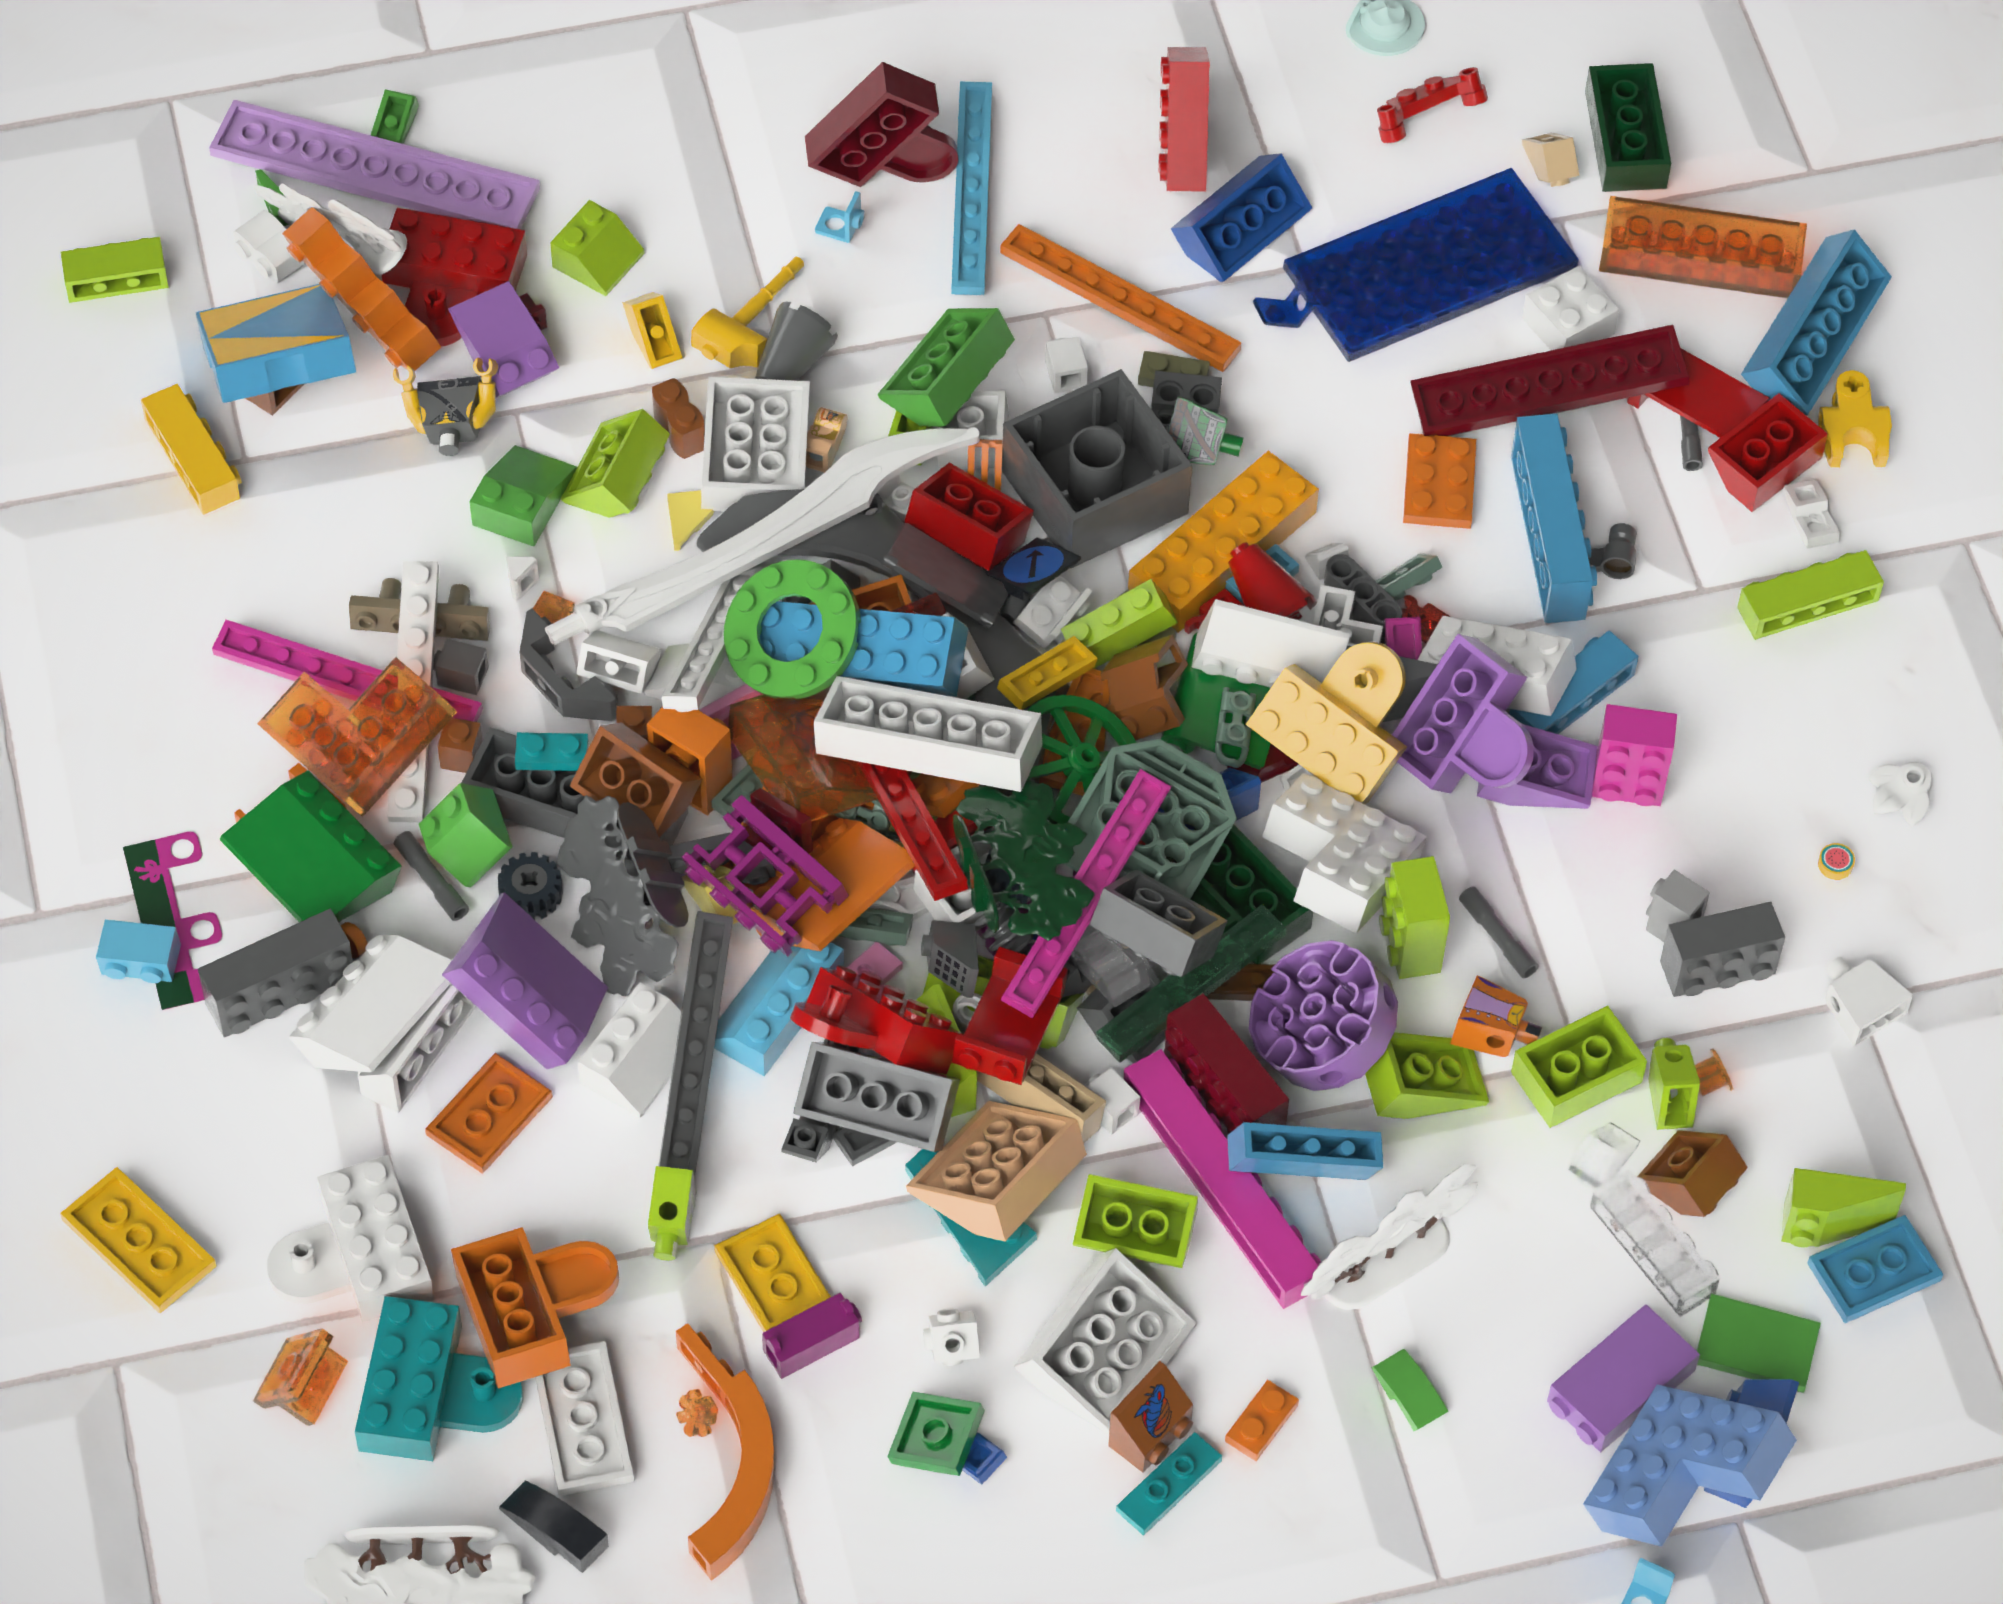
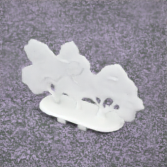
M285 183L279 185V190L284 195L267 187L253 185L259 197L279 208L278 215L290 226L313 207L331 222L346 244L362 255L376 276L391 270L399 262L406 250L407 238L405 234L400 231L377 226L371 219L360 212L352 210L339 200L333 199L327 202L330 209L328 210L322 207L316 200L298 193Z

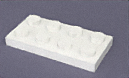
M606 1341L570 1347L568 1352L571 1366L535 1377L559 1497L634 1482Z

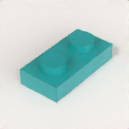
M517 732L515 769L577 771L588 750V734Z

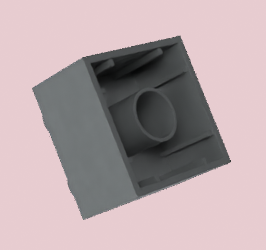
M1122 369L1003 423L1002 473L1024 504L1034 510V518L1053 544L1081 556V560L1072 566L1071 569L1189 514L1192 464Z

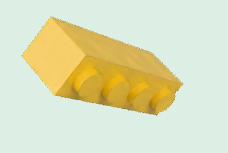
M177 383L142 398L141 404L146 423L201 513L205 515L239 500L238 485L242 483L241 477L234 465L228 466L225 461L227 456L219 441L214 442L210 437L212 432L207 420L204 417L199 418L197 416V407L192 396L189 393L184 395Z

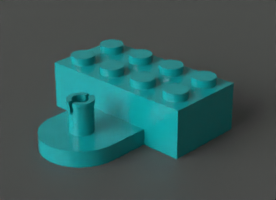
M389 1296L384 1297L354 1431L358 1452L433 1462L440 1428L487 1433L504 1428L516 1418L523 1403L521 1382L498 1389L494 1373L486 1357L457 1353L462 1330L460 1308L458 1305Z

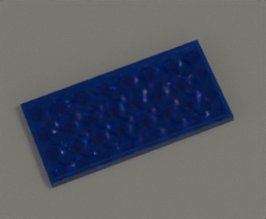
M1511 167L1287 258L1283 262V269L1347 362H1350L1570 271L1578 266L1579 259Z

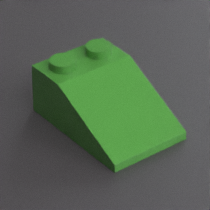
M517 445L513 446L483 476L470 499L472 525L534 547L559 504L577 466Z

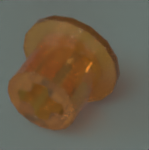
M1714 1048L1710 1049L1712 1057L1695 1064L1700 1081L1699 1093L1702 1097L1724 1086L1730 1092L1734 1090L1730 1077Z

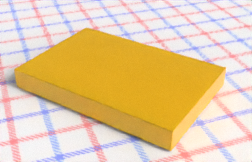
M780 1213L714 1245L716 1255L763 1332L831 1297Z

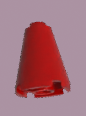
M1244 542L1230 552L1233 558L1230 559L1228 564L1245 607L1299 620L1303 617L1299 612L1307 605L1309 610H1311L1317 604L1314 595L1257 543L1249 546L1247 542Z

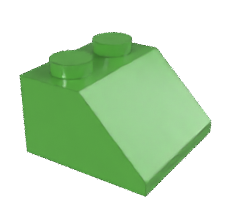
M459 783L418 824L427 852L461 884L469 888L513 847L493 789Z

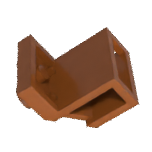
M1173 634L1115 654L1100 673L1101 681L1108 680L1110 701L1105 708L1115 714L1126 725L1135 740L1178 727L1185 720L1169 690L1188 665ZM1170 649L1176 662L1157 668L1156 663Z

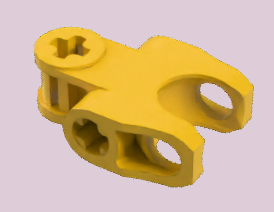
M1845 371L1837 378L1836 391L1832 396V406L1820 407L1818 413V426L1828 433L1824 449L1830 468L1840 467L1844 447L1849 444H1859L1870 451L1875 467H1886L1892 428L1889 406H1872L1868 378L1859 371Z

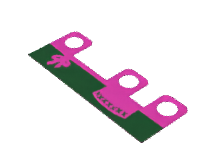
M184 832L124 846L123 852L140 922L143 924L176 927L181 943L173 981L155 983L161 1009L166 1010L203 1001L204 995L198 969L193 970L189 949L219 942L222 938L219 920L213 912L180 918L168 869L194 863L201 859L202 852L198 836L194 832ZM181 839L190 841L194 846L193 853L184 859L176 858L171 853L172 844ZM200 920L209 921L214 927L213 934L204 940H198L191 934L192 925Z

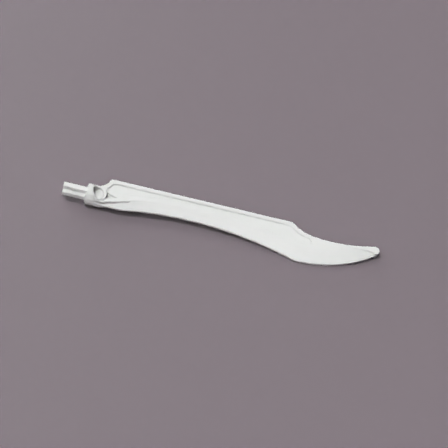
M975 427L969 429L919 430L888 436L845 453L802 492L751 527L676 565L623 583L603 594L595 595L575 605L573 614L545 627V632L549 636L550 642L554 645L582 631L590 634L604 626L616 627L628 632L869 508L875 494L889 480L930 458L977 444L980 441V432Z

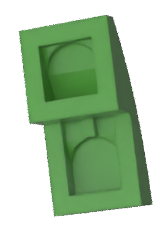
M1405 1349L1398 1351L1371 1367L1388 1398L1396 1400L1413 1431L1419 1430L1449 1412L1427 1376Z

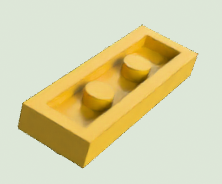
M1073 636L1001 678L997 689L1018 709L1023 710L1094 668L1098 658Z

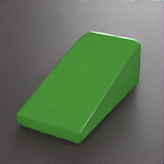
M385 89L371 136L404 144L419 107L416 96Z

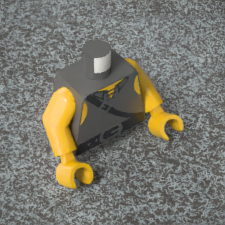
M482 358L475 359L473 368L475 373L481 375L482 381L480 376L418 382L415 389L412 385L416 378L413 368L407 365L409 377L404 381L400 380L398 369L395 368L393 370L394 380L403 386L404 391L401 392L408 419L419 433L427 435L430 444L439 445V452L445 456L458 454L459 442L475 441L479 436L480 428L484 427L496 410V391L492 376L498 371V363L494 359L489 358V369L486 372L483 371Z

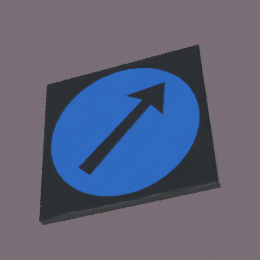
M1036 537L986 573L988 576L1001 581L1008 594L1024 600V592L1030 595L1034 594L1081 560V556Z

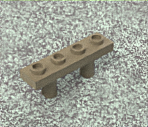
M395 578L384 579L379 597L351 595L349 601L350 629L399 633L401 582ZM463 584L452 585L448 603H437L435 637L488 641L490 634L489 607L468 605L470 598L469 587Z

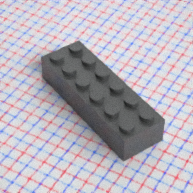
M489 727L461 783L493 789L504 819L564 838L567 822L578 815V804L584 799L583 795L570 787L577 771L516 770L515 752L517 736ZM688 809L663 833L660 841L668 842L669 846L674 844L688 815ZM611 823L607 824L606 830H614L613 825ZM607 836L605 838V844L612 848L622 845V841L617 843V836ZM627 849L625 858L633 861L629 849ZM623 851L617 852L616 855L622 857Z

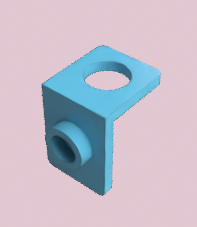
M855 191L846 212L832 207H825L815 227V233L850 243L856 229H860L864 220L865 211L861 209V192ZM831 218H840L844 221L845 225L839 230H831L826 226V222Z
M1640 1558L1632 1583L1621 1604H1631L1632 1600L1637 1597H1645L1652 1604H1665L1670 1595L1675 1574L1657 1564Z

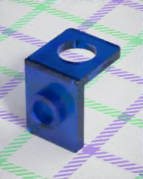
M1301 279L1285 300L1255 297L1252 301L1264 325L1299 328L1318 303L1306 279ZM1303 292L1306 296V305L1300 311L1297 300L1300 293Z

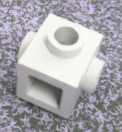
M947 1308L939 1310L936 1315H928L929 1328L923 1329L925 1351L932 1352L935 1363L941 1362L945 1366H955L962 1364L966 1359L980 1358L977 1321L973 1310L959 1312L958 1309Z

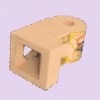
M823 407L818 409L813 425L810 426L807 433V468L825 473L832 466L845 434L848 420L847 414ZM810 453L823 456V460L817 461L812 459Z

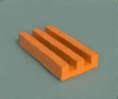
M980 439L977 444L968 446L967 473L974 476L975 447H982L981 481L988 484L989 448H995L994 488L1001 491L1002 440Z

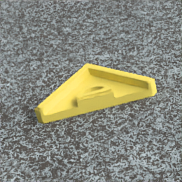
M701 490L667 494L674 551H680L681 546L714 515L715 511L713 509H701Z

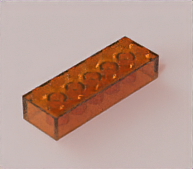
M1610 196L1599 271L1788 298L1802 275L1807 223Z

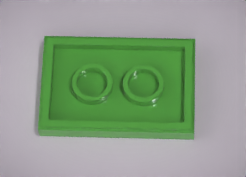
M1711 1294L1697 1352L1700 1354L1697 1365L1749 1379H1792L1799 1382L1797 1391L1804 1393L1821 1322Z

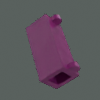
M840 1292L763 1332V1352L779 1377L783 1379L859 1339V1323L862 1322L861 1314L856 1305L847 1298L845 1299Z

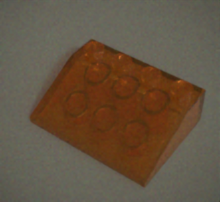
M759 695L731 704L728 722L731 741L768 793L811 817V822L878 800L857 761L816 754L814 720L823 704L822 700L808 698L775 699L766 695Z

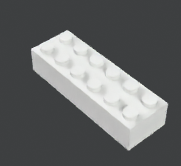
M836 676L814 720L816 754L1018 792L1022 791L1042 747L1041 713Z

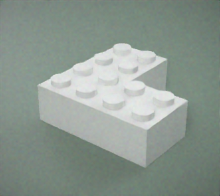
M1305 773L1273 803L1262 835L1263 838L1310 862L1304 868L1294 902L1356 934L1382 907V896H1387L1385 877H1390L1391 863L1420 858L1427 836L1417 832L1413 827L1402 824L1386 816L1382 811L1371 808L1355 800L1351 795L1340 792L1324 784L1320 779Z

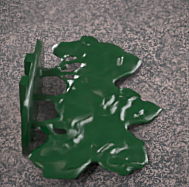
M1026 780L1022 791L1012 790L1011 796H1005L995 788L986 785L965 790V798L960 801L956 808L959 815L955 814L953 816V825L960 853V868L967 878L968 886L971 885V903L975 913L983 911L989 928L994 934L999 930V914L996 903L998 901L1003 902L1014 909V913L1008 922V927L1012 933L1020 936L1038 934L1047 941L1059 936L1062 927L1076 924L1077 920L1082 916V910L1089 906L1095 893L1082 881L1057 874L1055 868L1058 864L1068 863L1075 853L1073 847L1081 844L1088 834L1069 822L1052 824L1047 821L1051 811L1056 806L1052 788L1044 783L1037 784L1034 781ZM960 816L974 821L977 829L972 836H970L965 822ZM986 827H994V831L984 834ZM973 843L991 844L992 851L989 863L981 864ZM995 868L1004 869L1010 877L1007 888L1004 891L993 892L985 871ZM1020 884L1019 890H1011L1013 885ZM1023 894L1030 897L1032 902L1030 904L1017 903L1016 897L1010 898V895ZM1018 908L1028 909V913L1021 914Z

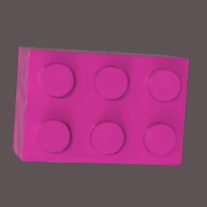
M1607 704L1597 748L1592 797L1610 802L1624 801L1636 803L1640 806L1661 807L1674 751L1678 714Z

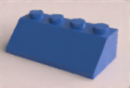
M1282 153L1261 155L1170 229L1189 259L1218 281L1224 282L1313 208Z

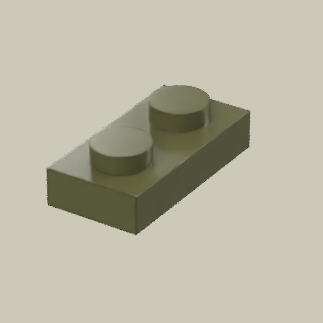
M1144 351L1138 375V385L1153 387L1155 371L1208 376L1210 361Z

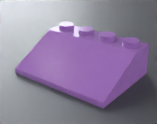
M505 892L500 894L442 973L443 977L546 1070L567 1064L587 1036L608 989V986Z

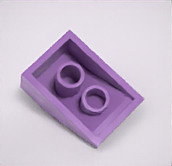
M509 281L448 309L473 362L476 358H482L484 372L489 369V358L494 359L498 363V371L492 376V381L495 382L496 399L559 369L545 336Z
M1522 724L1530 733L1534 746L1533 761L1527 774L1518 783L1506 788L1489 787L1478 782L1477 797L1508 806L1588 809L1591 806L1598 746Z

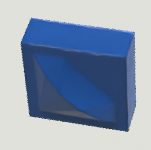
M977 1432L962 1471L982 1485L1005 1461L1007 1456L1002 1449Z

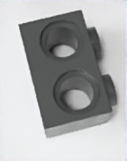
M1155 371L1151 410L1163 426H1170L1177 397L1182 396L1219 414L1222 377Z

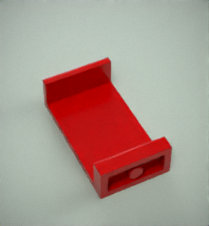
M1681 348L1689 375V385L1628 397L1627 403L1639 409L1649 397L1721 438L1768 402L1769 397Z
M999 947L994 956L992 976L964 1035L957 1034L955 1038L952 1063L963 1066L966 1069L997 1077L1002 1081L1022 1085L1064 994L1068 969L1063 967L1032 1019L1001 1001L1003 994L1027 955Z

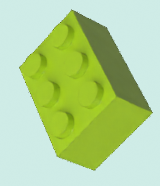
M1431 856L1392 862L1390 877H1385L1387 896H1382L1384 915H1379L1382 936H1388L1390 943L1387 946L1389 965L1391 967L1396 966L1399 979L1441 973L1450 913L1435 858Z
M1607 1005L1515 1050L1511 1073L1548 1127L1551 1128L1642 1083L1647 1060Z

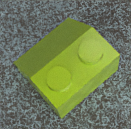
M590 199L550 242L552 267L605 297L645 254L644 248L617 214Z

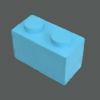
M105 919L96 954L101 975H106L112 979L138 978L148 983L172 982L181 947L177 929L171 926Z

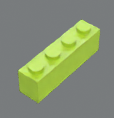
M1867 550L1857 553H1846L1832 561L1825 563L1817 562L1803 570L1793 573L1785 572L1776 578L1764 582L1757 581L1748 584L1741 589L1737 609L1754 640L1878 602L1884 580Z

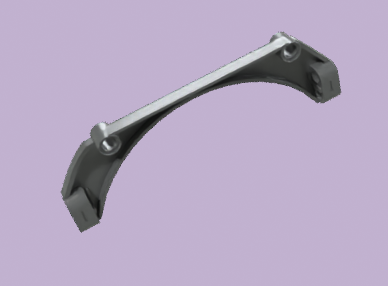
M804 489L782 490L743 496L700 534L696 542L697 547L704 552L730 539L783 506ZM876 493L869 508L776 556H818L838 559L866 567L891 578L900 574L883 566V557L888 554L906 523ZM878 508L872 515H865L868 510ZM902 575L906 588L927 604L937 616H942L948 612L969 628L971 636L995 679L975 693L976 701L1018 709L997 689L999 680L1042 654L1000 613H998L994 625L987 629L979 624L977 620ZM1069 683L1040 700L1057 695H1066L1070 687ZM1032 705L1028 706L1023 710H1028ZM1051 713L1041 716L1042 734L1049 736L1054 719ZM1041 747L1033 767L1043 764L1045 748ZM1036 778L1030 781H1034L1037 784H1039L1040 778ZM993 787L1005 796H1011L1012 790Z

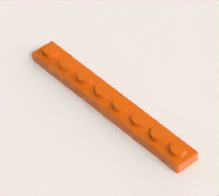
M1020 224L1014 228L1000 245V253L1189 355L1199 360L1210 361V366L1221 372L1225 371L1241 351L1242 342Z

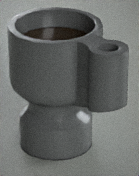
M1625 523L1613 525L1609 532V543L1603 548H1591V557L1588 558L1590 566H1595L1596 572H1603L1606 576L1613 579L1621 580L1631 577L1635 572L1637 551L1634 547L1637 536L1636 529Z

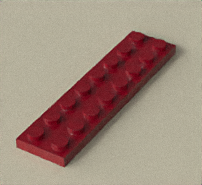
M1672 324L1410 380V385L1424 436H1450L1516 422L1517 417L1553 414L1689 385V375L1676 331Z

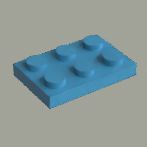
M1906 1215L1809 1256L1807 1262L1845 1324L1940 1282L1944 1275Z

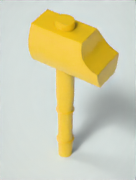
M795 256L732 318L715 308L706 312L691 330V346L701 351L706 358L710 360L715 359L729 368L739 366H753L757 368L767 338L746 326L764 309L769 301L773 300V297L790 280L794 279L795 275L804 267L803 260Z

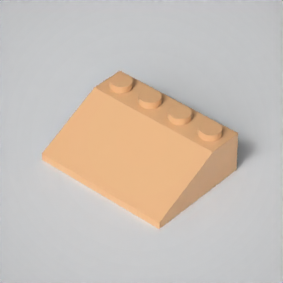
M987 1101L943 1147L942 1151H939L906 1185L907 1192L975 1235L1006 1241L1087 1155L1078 1121L1074 1118Z

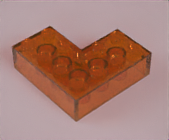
M395 657L349 709L304 671L257 724L363 818L453 718L457 711L439 693Z

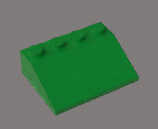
M309 770L280 785L220 837V841L298 922L330 908L338 922L346 919L392 893L402 867Z

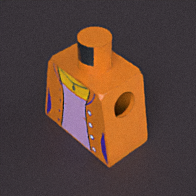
M1477 975L1458 1018L1450 1044L1500 1057H1507L1515 1040L1528 1045L1539 1039L1543 1027L1523 1020L1528 1006L1526 999Z

